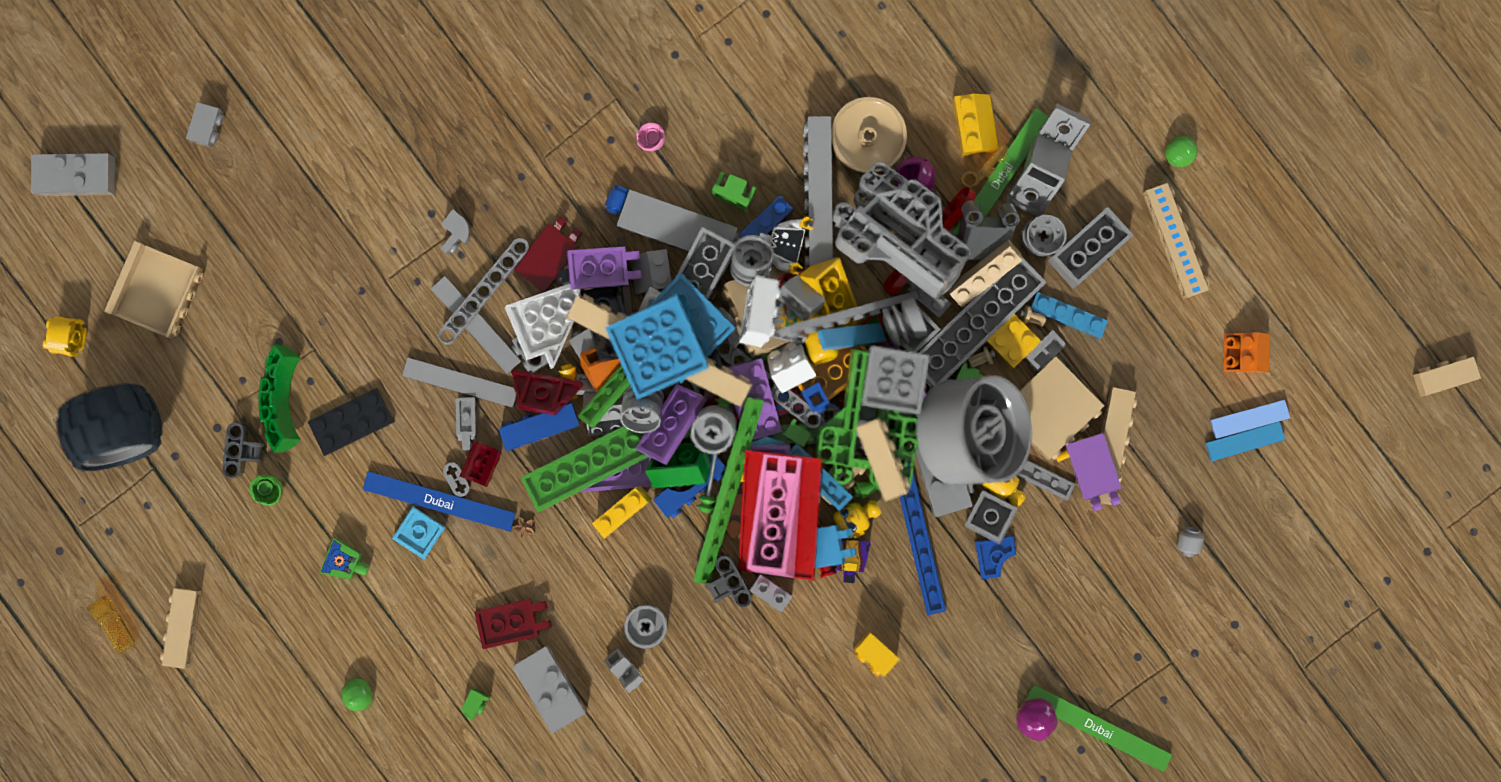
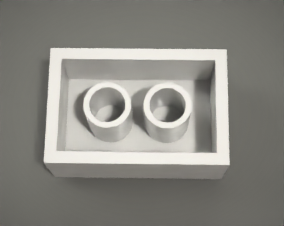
M755 276L748 286L739 343L762 347L765 342H768L769 337L773 336L775 325L772 322L778 310L775 302L780 295L779 281Z

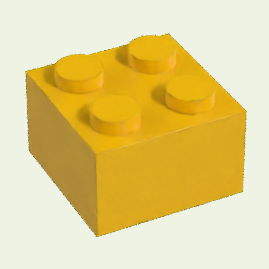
M1014 314L985 344L1010 369H1013L1041 340Z
M869 631L853 647L856 651L854 655L862 663L867 661L870 664L869 669L877 676L882 674L885 677L900 660Z

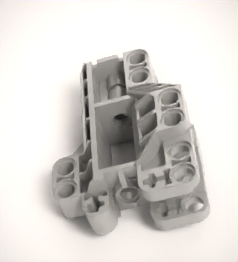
M876 162L862 176L859 182L860 189L855 193L853 199L857 209L847 203H839L835 208L832 221L834 220L835 226L840 229L835 243L836 247L857 263H864L867 259L885 260L937 300L960 275L970 255V250L964 243L943 228L941 198L916 180L908 181L887 164ZM875 169H882L885 174L878 175ZM896 180L900 186L895 187L891 185L890 181ZM866 194V200L861 201L859 198H863ZM872 218L880 220L883 226L886 225L890 229H892L895 232V235H899L903 239H905L908 242L909 246H907L904 242H902L900 239H898L896 236H894L892 233H890L887 229H885Z

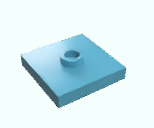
M413 506L392 539L425 560L446 527Z

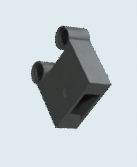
M967 201L961 207L963 215L957 239L969 248L970 255L968 259L983 260L1008 239L1012 241L1015 226L1019 223L1020 217L1012 203H1004L999 207L998 213L1001 218L983 217L975 201Z

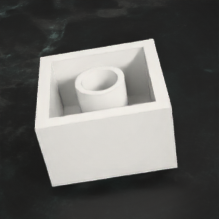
M789 342L786 346L773 350L770 354L766 355L771 377L781 393L816 376L813 362L810 361L804 344Z

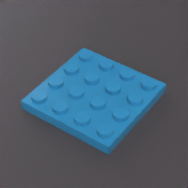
M680 273L645 309L678 295L705 357H708L736 327Z
M678 295L605 327L637 400L710 368Z

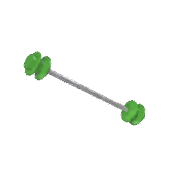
M720 396L715 398L718 405L726 407L731 412L733 411L729 408L732 402ZM713 454L707 494L698 497L701 500V504L697 505V507L704 513H711L715 508L713 507V502H716V498L710 494L717 454Z

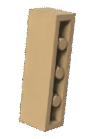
M1008 239L957 279L949 289L950 295L961 307H964L1022 261L1020 251Z
M878 418L856 427L884 500L888 501L908 493L910 483L907 476L902 474L901 469H903L900 458H896L893 451L896 450L893 440H889L886 434L889 432L886 422Z
M173 588V591H171L169 596L171 608L166 616L168 628L163 635L165 648L162 649L160 655L162 666L182 669L190 667L201 590Z

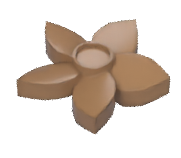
M519 516V525H515L512 529L516 532L520 531L519 536L522 540L526 533L530 535L535 533L530 528L533 520H528L525 523V520Z

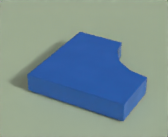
M1013 535L1005 536L1001 544L990 539L975 541L981 580L1001 577L1003 563L1009 557L1016 555Z

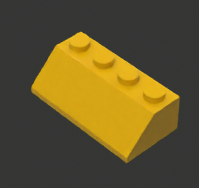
M840 258L811 265L799 275L802 280L826 299L820 312L817 314L826 316L858 307ZM850 318L848 323L838 325L837 322L832 323L833 327L830 328L858 326L863 320L854 321L853 318Z

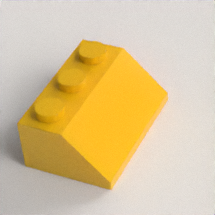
M968 94L955 96L952 103L961 157L999 151L990 95Z

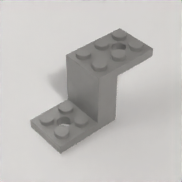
M1056 104L1032 140L1024 171L1006 196L1005 201L1039 217L1065 181L1072 151L1090 126L1091 120L1062 105ZM1066 125L1069 127V129L1065 130L1062 129L1060 126ZM1028 192H1032V193H1034V194H1036V195H1035V196H1029L1027 193H1028Z

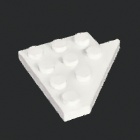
M570 284L505 306L526 360L545 354L550 368H554L574 322L567 318V315L576 297L579 296L580 289L570 290Z

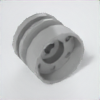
M1042 215L1029 220L1023 226L1021 243L1023 248L1033 256H1048L1058 252L1064 246L1067 231L1059 218L1052 215ZM1042 233V236H1045V239L1041 240V238L1038 237V234Z
M748 235L739 239L733 249L730 270L732 277L743 286H749L755 276L769 278L774 254L772 245L763 237Z
M913 297L901 302V312H898L897 308L892 305L893 315L891 316L887 308L882 309L886 330L897 347L901 346L899 339L901 336H903L906 344L909 343L908 333H912L916 340L928 335Z
M629 385L623 394L620 416L622 425L628 430L638 433H649L656 430L661 423L664 398L662 390L660 389L637 400L631 385Z

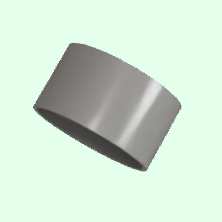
M998 376L949 380L935 385L925 396L921 406V413L918 414L917 440L924 463L936 478L952 485L1001 483L1014 478L1027 461L1032 441L1030 413L1020 391L1010 381Z

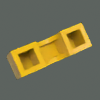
M639 485L592 524L602 537L606 538L647 505L652 498Z

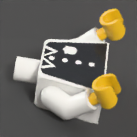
M804 217L803 219L789 220L774 227L771 235L760 233V236L772 245L774 251L772 264L778 270L792 273L795 276L800 275L796 270L798 268L803 269L797 263L805 233L803 228L812 230L813 227L807 226V223L814 221L813 219Z

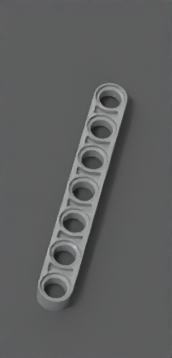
M518 238L511 243L438 332L439 340L443 344L450 345L459 337L516 268L529 250L528 242L525 239ZM519 242L524 243L526 249L523 252H517L515 245ZM511 257L514 260L511 267L504 266V258ZM493 272H499L502 275L499 281L494 282L491 280L490 277ZM482 286L488 287L489 294L487 296H480L478 293L479 288ZM469 301L476 302V310H467V303ZM463 316L465 323L462 326L455 325V317ZM446 330L451 331L453 334L452 339L449 341L442 339V333Z
M724 340L717 347L719 356L731 366L735 365L734 360L737 356H743L745 362L752 360L727 340ZM723 344H728L730 346L729 353H720V347ZM765 370L767 379L773 380L771 374ZM774 382V387L770 389L773 400L808 428L818 429L822 425L821 415L817 411L812 412L809 405L791 390L786 391L789 393V399L785 402L780 401L778 396L781 391ZM801 403L804 405L802 413L794 412L793 407L795 404ZM811 415L819 417L817 425L813 426L808 423Z

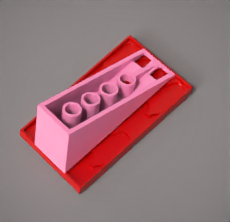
M745 450L738 571L810 581L815 580L822 459Z

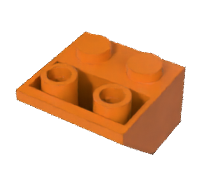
M1259 332L1224 334L1223 372L1269 373L1270 334Z
M595 347L580 353L581 367L594 390L598 393L620 367L621 362L619 359L599 363Z

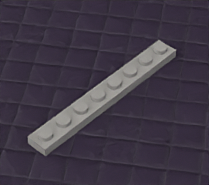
M916 291L789 325L778 331L780 337L788 336L789 339L800 336V332L805 331V334L817 331L816 328L821 327L822 330L833 327L832 323L837 322L838 325L848 323L850 318L857 321L865 318V314H870V317L880 314V310L885 308L888 311H892V305L896 307L901 305L902 301L912 297L916 300L918 295Z

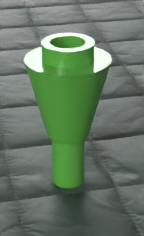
M855 482L853 487L855 497L860 500L879 490L871 482Z

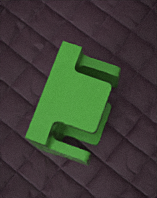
M721 172L712 189V197L747 212L756 192V187L752 186L746 198L744 194L747 190V181L730 174L725 186L721 187L725 177V173Z

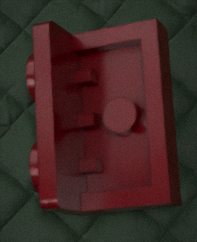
M474 441L460 477L488 487L502 452Z

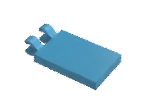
M839 525L818 528L816 568L844 564L845 558L857 556L856 548L843 550L841 538L852 537V529L840 530Z

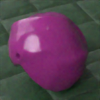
M907 158L899 164L896 170L897 173L908 181L916 180L929 190L934 185L935 169L924 158Z
M1040 698L1024 701L1016 715V724L1019 731L1035 741L1045 740L1055 731L1058 724L1053 705Z

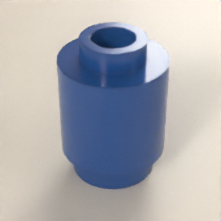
M614 185L604 204L607 207L606 211L617 215V212L621 213L629 191L621 186Z

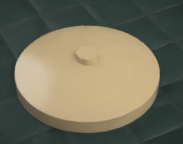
M875 97L858 98L847 103L837 113L831 126V145L835 155L847 168L865 174L876 162H883L889 167L893 166L904 152L907 142L906 125L899 111L885 100ZM875 169L876 173L883 171L882 169Z

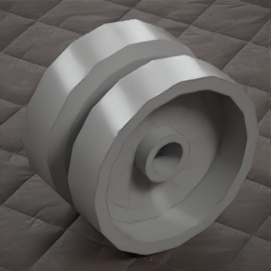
M720 405L707 406L697 414L691 428V438L695 446L701 451L709 454H718L725 451L731 445L737 430V421L733 413L726 407Z
M650 604L640 605L634 608L627 616L624 624L625 634L634 646L652 648L664 639L668 629L667 618L664 612L656 606ZM648 622L650 624L649 629H644L643 624Z

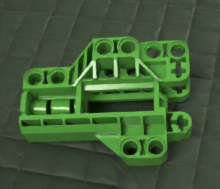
M851 349L844 407L819 428L815 453L818 459H822V462L833 464V478L839 484L849 483L852 478L853 468L858 467L869 469L868 478L870 482L880 490L868 457L854 454L857 434L856 427L858 426L869 350ZM878 408L876 419L881 418V421L886 422L887 427L889 418H892V425L888 427L889 432L886 434L890 435V439L895 444L896 450L893 452L896 458L904 459L901 471L903 476H907L911 487L915 453L918 450V414ZM831 429L832 436L825 439L823 437L824 431ZM826 448L829 449V456L822 458L821 451ZM840 465L843 466V471L846 473V476H842V479L838 476V473H842Z

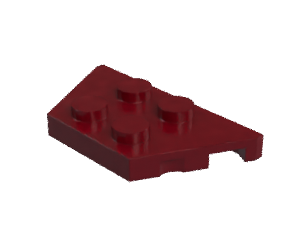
M515 369L511 371L517 406L522 410L556 415L583 387L582 381Z

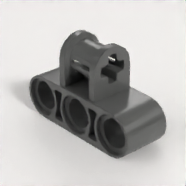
M231 423L226 430L222 471L227 478L241 477L244 474L245 461L261 463L263 461L261 459V451L264 443L247 442L248 428L242 423ZM239 426L241 429V434L236 437L234 435V429L235 427ZM235 445L239 448V453L236 456L232 454V448ZM232 465L237 467V472L234 475L230 473Z
M726 555L719 557L716 561V568L721 577L705 586L712 594L713 602L716 603L731 595L739 607H747L752 601V595L734 561ZM722 559H727L730 562V567L726 570L721 569L719 566V562ZM731 576L738 577L739 585L731 586L728 582ZM746 593L749 597L748 602L740 603L738 595Z

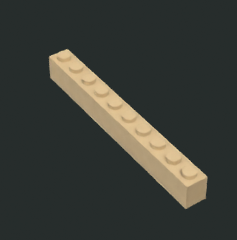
M585 294L583 297L577 296L567 318L608 339L610 337L605 327L628 318V316L620 312L618 314L611 312L612 308L603 303L599 306L593 302L594 299ZM708 357L705 358L710 368L685 378L740 407L743 405L753 385L749 383V378L743 375H739V377L733 375V370L725 366L720 368L714 365L715 361Z

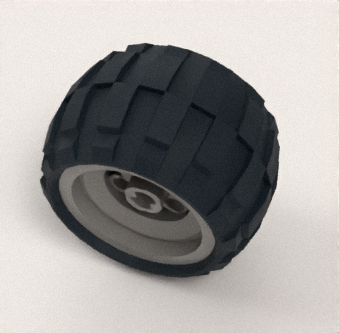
M125 383L93 389L65 401L57 411L56 429L61 449L68 461L72 462L73 467L81 471L104 470L137 461L154 453L162 443V420L157 404L151 394L147 393L146 388L138 384Z

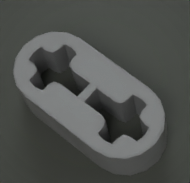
M448 463L445 465L443 473L453 493L460 497L468 495L471 487L467 479L460 477L461 467L457 463ZM450 466H452V468H457V471L455 472L457 476L456 479L452 474H448V472L450 471ZM459 480L461 485H466L464 493L461 491L457 492L459 486L456 481Z

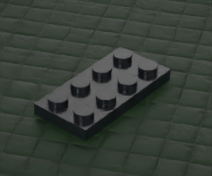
M618 286L593 288L580 291L579 296L582 297L584 294L594 299L593 302L599 306L603 303L611 307V312L615 314L620 312L626 315ZM590 330L599 363L619 359L611 340Z
M378 388L308 421L324 456L394 423Z

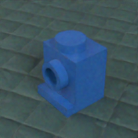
M819 383L802 391L812 412L817 411L819 414L828 409L827 404L830 402ZM814 396L820 397L819 403L813 402Z

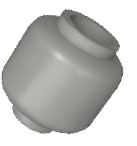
M1186 527L1185 530L1180 531L1177 548L1183 552L1182 555L1194 557V554L1202 552L1204 535L1200 533L1199 529Z

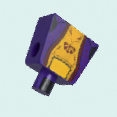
M841 539L843 550L856 548L857 556L845 558L844 564L835 565L836 570L844 571L843 582L855 583V572H864L871 542Z

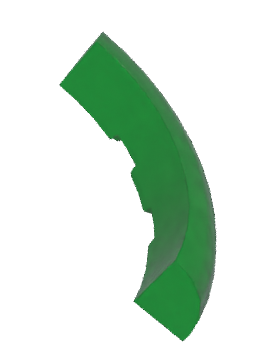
M278 344L272 346L264 364L267 366L264 377L260 378L258 394L260 421L264 422L267 432L265 437L274 453L285 452L301 440L292 423L289 408L290 384L294 370L301 358L291 349Z

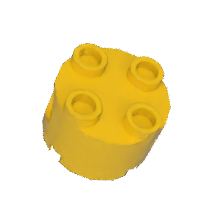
M62 316L49 318L46 323L47 333L43 341V347L52 354H64L70 357L78 356V351L83 350L86 342L87 330L82 327L85 324L84 321L77 318H64Z

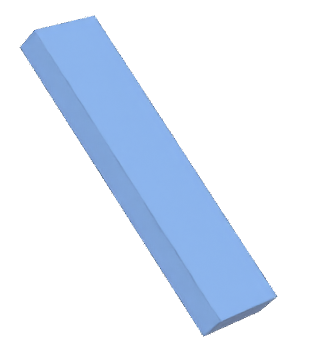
M1285 400L1213 419L1210 422L1215 439L1286 420L1290 418Z

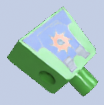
M333 538L319 573L351 580L355 577L356 573L366 576L370 565L361 562L362 552L338 538Z

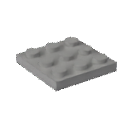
M870 346L861 405L920 414L929 355Z

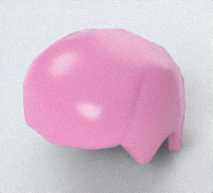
M648 122L642 125L636 133L637 145L645 151L653 152L659 150L665 142V132L657 123Z

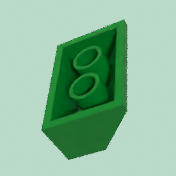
M694 442L681 443L667 464L651 458L645 472L653 488L706 484L711 472L710 454L701 451L695 446Z

